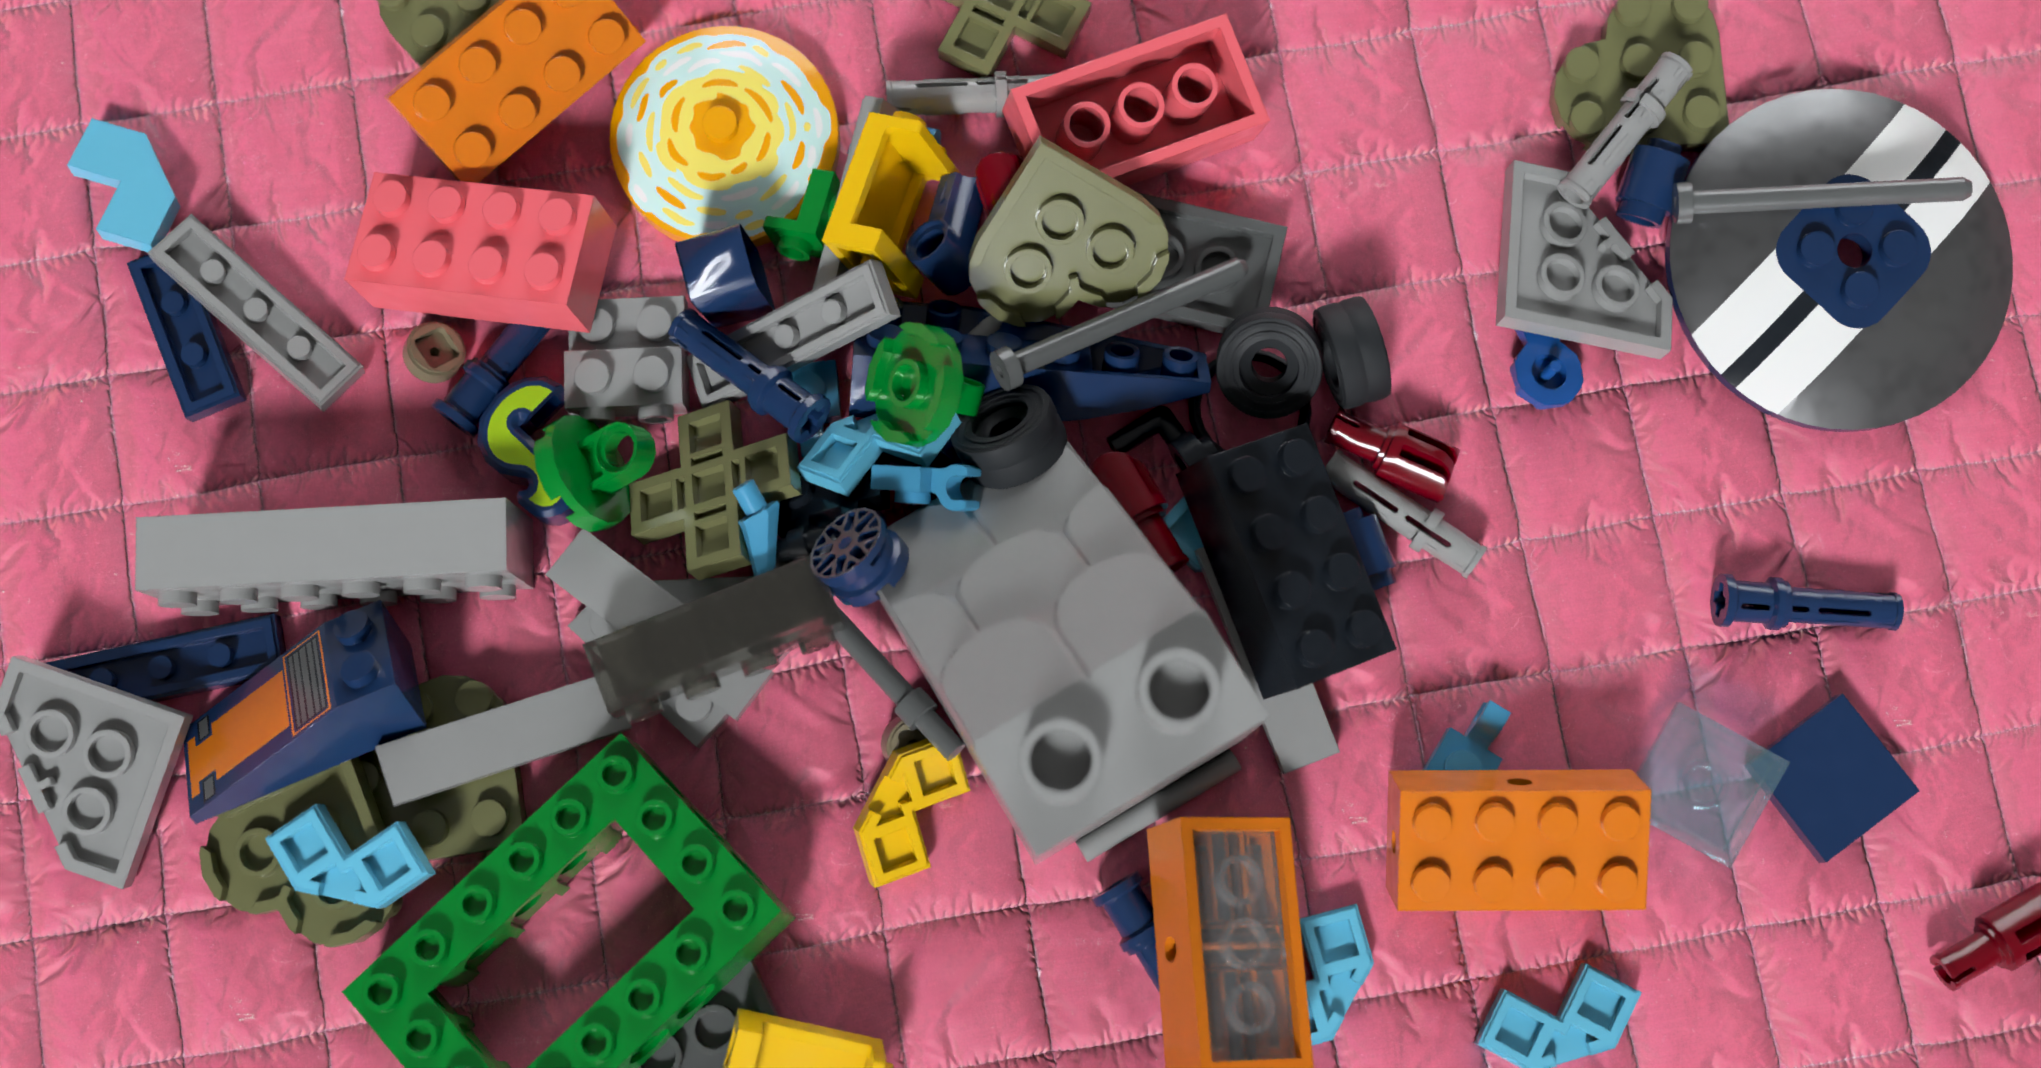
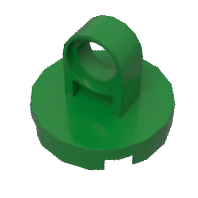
M905 322L899 325L903 331L895 339L884 337L878 344L869 364L865 396L867 401L875 402L879 421L871 420L874 430L885 441L922 447L936 441L950 426L955 413L977 416L986 386L963 376L962 358L956 343L942 328L921 323Z
M565 415L542 429L545 431V436L535 441L533 451L537 474L550 500L552 501L561 496L566 505L574 511V513L566 518L573 525L588 532L605 531L620 523L630 513L629 484L644 476L654 463L656 447L651 433L645 428L623 422H614L600 429L595 423L579 415ZM630 435L634 450L629 462L625 464L617 448L621 440Z

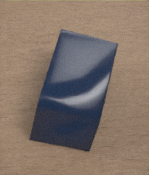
M740 223L675 243L690 301L715 328L758 319L775 310L760 254Z

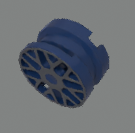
M867 508L851 510L834 520L816 540L810 554V567L814 574L824 584L830 586L843 603L847 601L853 607L867 606L880 600V595L877 592L887 583L894 588L904 575L909 562V548L904 540L895 531L886 529L884 520L876 511ZM834 535L837 539L833 541L830 537Z

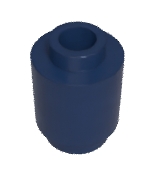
M1649 138L1647 145H1636L1633 148L1615 200L1619 202L1616 212L1619 218L1640 226L1659 229L1664 218L1672 216L1674 183L1684 182L1690 165V161L1681 156L1683 148L1680 145L1660 138Z
M1360 507L1344 512V517L1373 590L1375 591L1396 583L1391 568L1396 567L1376 514L1364 517Z

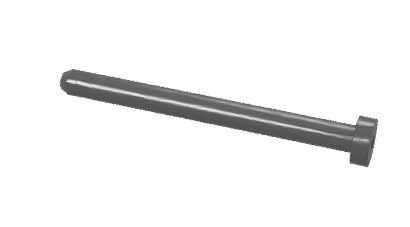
M1964 177L1693 191L1691 182H1679L1673 185L1672 215L1675 224H1690L1693 221L1694 214L1964 201L1971 197L1973 185L1971 180Z
M1234 257L1016 352H1013L1008 346L997 349L990 353V364L995 378L1006 391L1023 385L1024 374L1244 279L1249 271L1248 265L1244 259Z

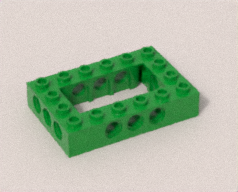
M620 733L349 984L342 993L404 1068H511L506 1061H497L471 1030L475 1026L468 1016L458 1015L436 988L439 985L457 988L471 982L480 973L477 967L509 937L517 939L525 931L522 925L555 894L564 895L571 888L567 883L600 852L607 854L621 839L624 830L689 902L694 910L527 1068H639L796 917L639 744Z

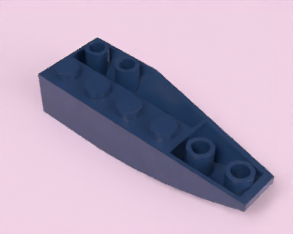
M894 297L901 316L854 340L849 416L854 415V417L865 418L876 414L875 402L867 401L865 396L869 364L878 344L884 337L895 339L903 331L899 325L905 322L940 327L954 339L961 355L963 376L984 384L986 387L983 396L1002 388L991 368V352L1004 346H1008L1013 352H1016L1067 330L1072 326L1041 321L1025 322L1026 327H1017L1002 322L1000 328L989 336L968 334L991 315L985 309L960 306L950 300H934L930 303L906 302ZM1113 335L1024 374L1023 384L1042 388L1051 397L1057 414L1062 422L1143 410L1210 393L1212 382L1206 353L1193 351L1181 346L1172 347Z

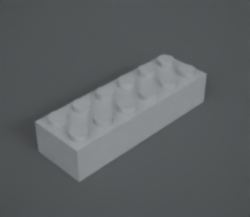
M507 498L136 517L135 591L157 598L158 606L181 608V614L186 616L218 615L219 606L241 605V611L247 613H271L278 611L279 602H301L302 609L328 610L338 608V599L360 598V605L362 606L381 600L385 606L397 605V596L420 595V602L441 604L456 602L457 593L479 592L480 599L510 600L516 598V590L534 589L533 519Z

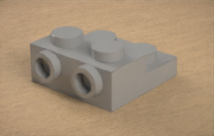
M685 296L599 299L591 332L568 330L569 351H564V409L570 415H579L595 423L598 427L614 423L615 417L638 416V421L642 423L664 424L674 421L675 414L690 413L689 367L686 361L689 352L672 342L668 334L674 319L682 311L688 309V302Z

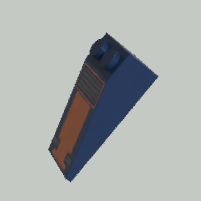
M381 600L356 610L348 611L337 618L323 623L190 724L184 740L189 814L195 824L375 750V746L406 737L427 728L411 644Z

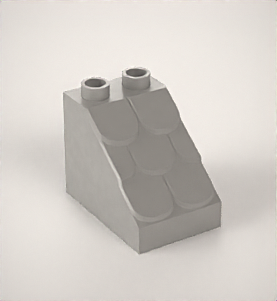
M1068 440L1057 462L1046 472L1027 483L1008 489L986 488L978 484L976 485L971 479L961 483L960 492L964 499L980 501L979 509L975 511L948 510L940 503L937 497L931 501V504H925L887 527V529L895 531L904 540L909 548V562L904 575L894 588L887 583L877 592L881 598L879 601L961 740L965 743V747L1035 865L1237 745L1270 718V715L1208 614L1197 604L1113 494L1101 484Z

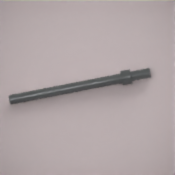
M794 560L775 564L773 572L897 705L894 712L910 730L918 728L947 761L956 757L965 747V743L935 712L938 705L921 687L914 689L799 564L794 562Z

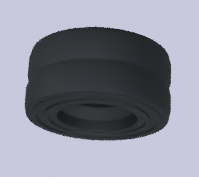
M1361 296L1342 300L1339 303H1331L1313 311V329L1318 335L1322 347L1323 372L1330 391L1340 408L1351 409L1361 406L1366 402H1374L1388 397L1391 394L1392 388L1388 355L1379 325L1367 301Z
M1261 307L1240 315L1223 333L1217 350L1216 377L1224 396L1240 411L1263 419L1285 417L1304 407L1318 390L1323 374L1322 347L1313 327L1300 315L1284 308ZM1275 348L1284 354L1287 360L1286 368L1276 377H1263L1253 368L1252 359L1254 355L1261 349Z
M1023 384L1010 391L1001 388L983 396L977 416L960 414L959 419L962 423L951 435L952 446L958 458L962 461V465H973L981 469V477L969 478L976 485L978 484L990 489H1008L1035 479L1057 462L1067 444L1065 426L1057 414L1051 397L1042 388L1029 384Z

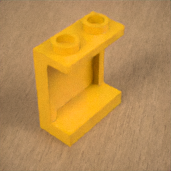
M895 111L892 116L869 112L822 241L849 270L869 259L882 261L893 294L917 299L924 277L901 252L926 183L929 180L940 181L943 175L960 172L946 154V149L936 141L927 129L926 122L920 117L905 111Z
M738 1008L722 1068H893V1063L886 1062L882 1039Z

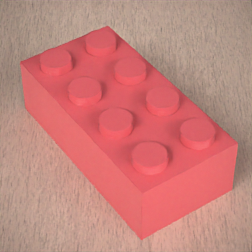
M1226 13L1010 90L1002 109L1019 154L1024 159L1041 135L1125 186L1133 185L1253 141L1270 121Z
M374 172L344 280L375 308L590 333L617 226L594 195Z

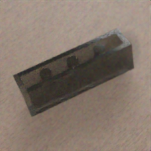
M809 555L582 645L608 714L616 719L626 716L628 723L631 724L664 711L662 701L682 693L685 694L687 701L711 694L722 687L720 678L742 670L745 678L769 671L779 665L777 656L800 647L802 655H807L829 647L837 642L834 633L845 628L829 586L824 584L810 567Z

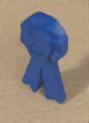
M1515 330L1524 346L1510 366L1516 395L1531 403L1538 410L1563 407L1571 402L1584 383L1581 363L1576 353L1560 342L1558 338Z

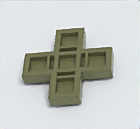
M944 0L960 8L938 48L939 59L978 78L992 77L1016 35L1066 59L1091 13V2L1087 0Z
M726 400L678 417L680 468L629 484L631 535L645 545L685 532L687 572L699 581L751 565L742 530L738 524V521L746 515L732 492L735 487L750 479H754L767 503L771 501L780 502L802 495L800 472L796 468L799 465L797 442L792 440L787 433H783L743 447L741 411L730 400Z

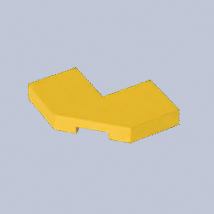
M928 739L892 751L853 826L869 883L874 888L931 867L915 811L971 791L960 753L952 760L947 761Z

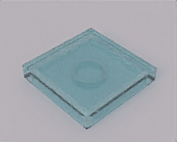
M1676 702L1636 775L1652 790L1651 825L1731 868L1790 762L1692 708Z

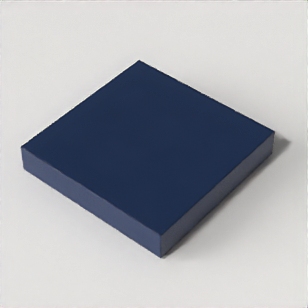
M1843 693L1835 695L1743 765L1819 863L1828 862L1920 791Z

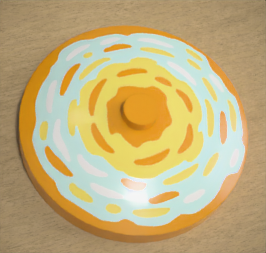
M717 26L694 30L664 43L643 59L633 70L621 89L613 109L610 124V152L616 175L628 199L640 215L661 233L680 242L740 223L754 245L758 247L772 242L762 228L766 216L797 220L813 168L836 171L840 154V129L835 104L829 88L815 66L801 52L780 38L759 30L738 26Z

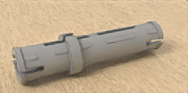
M1672 52L1662 53L1657 63L1638 87L1630 88L1620 99L1621 108L1592 142L1591 146L1565 179L1557 185L1558 191L1564 199L1578 208H1589L1592 200L1618 167L1622 165L1649 128L1658 127L1665 119L1666 112L1664 109L1683 85L1693 76V69L1686 60Z
M994 71V76L923 79L915 81L886 80L887 102L898 110L914 115L995 113L996 118L1004 117L1002 109L1011 89L1056 73L1032 76H1006V71Z
M1340 449L1335 452L1326 465L1325 469L1333 489L1371 515L1376 514L1380 521L1412 541L1409 545L1410 548L1418 553L1421 549H1424L1461 573V576L1467 579L1486 552L1487 547L1481 546L1442 518L1445 513L1436 507L1431 512L1393 487L1386 480L1375 476L1374 473L1344 455ZM1355 480L1396 506L1398 512L1393 511L1354 484ZM1406 516H1411L1412 518L1423 524L1425 527H1427L1431 531L1435 532L1436 534L1450 542L1451 545H1444L1443 543L1432 537L1430 534H1428L1424 530L1420 529L1419 527L1406 519Z

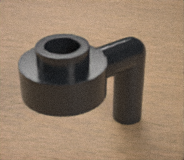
M1166 406L1155 407L1106 438L1113 452L1127 453L1159 433L1167 444L1169 452L1180 472L1208 456L1219 453L1206 435L1197 439L1192 432H1186L1170 408Z

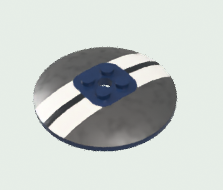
M1819 89L1789 94L1768 101L1739 117L1707 144L1694 160L1684 179V182L1692 183L1693 191L1964 177L1972 181V195L1964 201L1694 214L1693 221L1690 224H1675L1673 215L1669 216L1665 240V267L1669 293L1673 297V308L1680 326L1701 361L1725 387L1754 408L1781 421L1821 431L1856 432L1887 427L1916 417L1946 400L1973 376L1995 344L2005 321L2013 281V253L2005 214L1995 189L1975 158L1950 132L1925 114L1897 100L1857 90ZM1841 239L1852 240L1860 247L1863 258L1858 268L1849 267L1840 260L1837 248Z

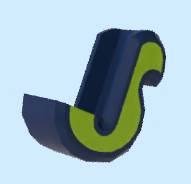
M546 376L526 377L509 384L493 398L480 417L477 444L486 463L511 483L528 486L526 490L519 491L516 495L518 504L540 522L547 525L560 526L570 523L566 517L574 513V511L566 505L561 496L551 501L544 491L535 467L533 451L535 441L530 436L536 430L542 428L564 406V387Z

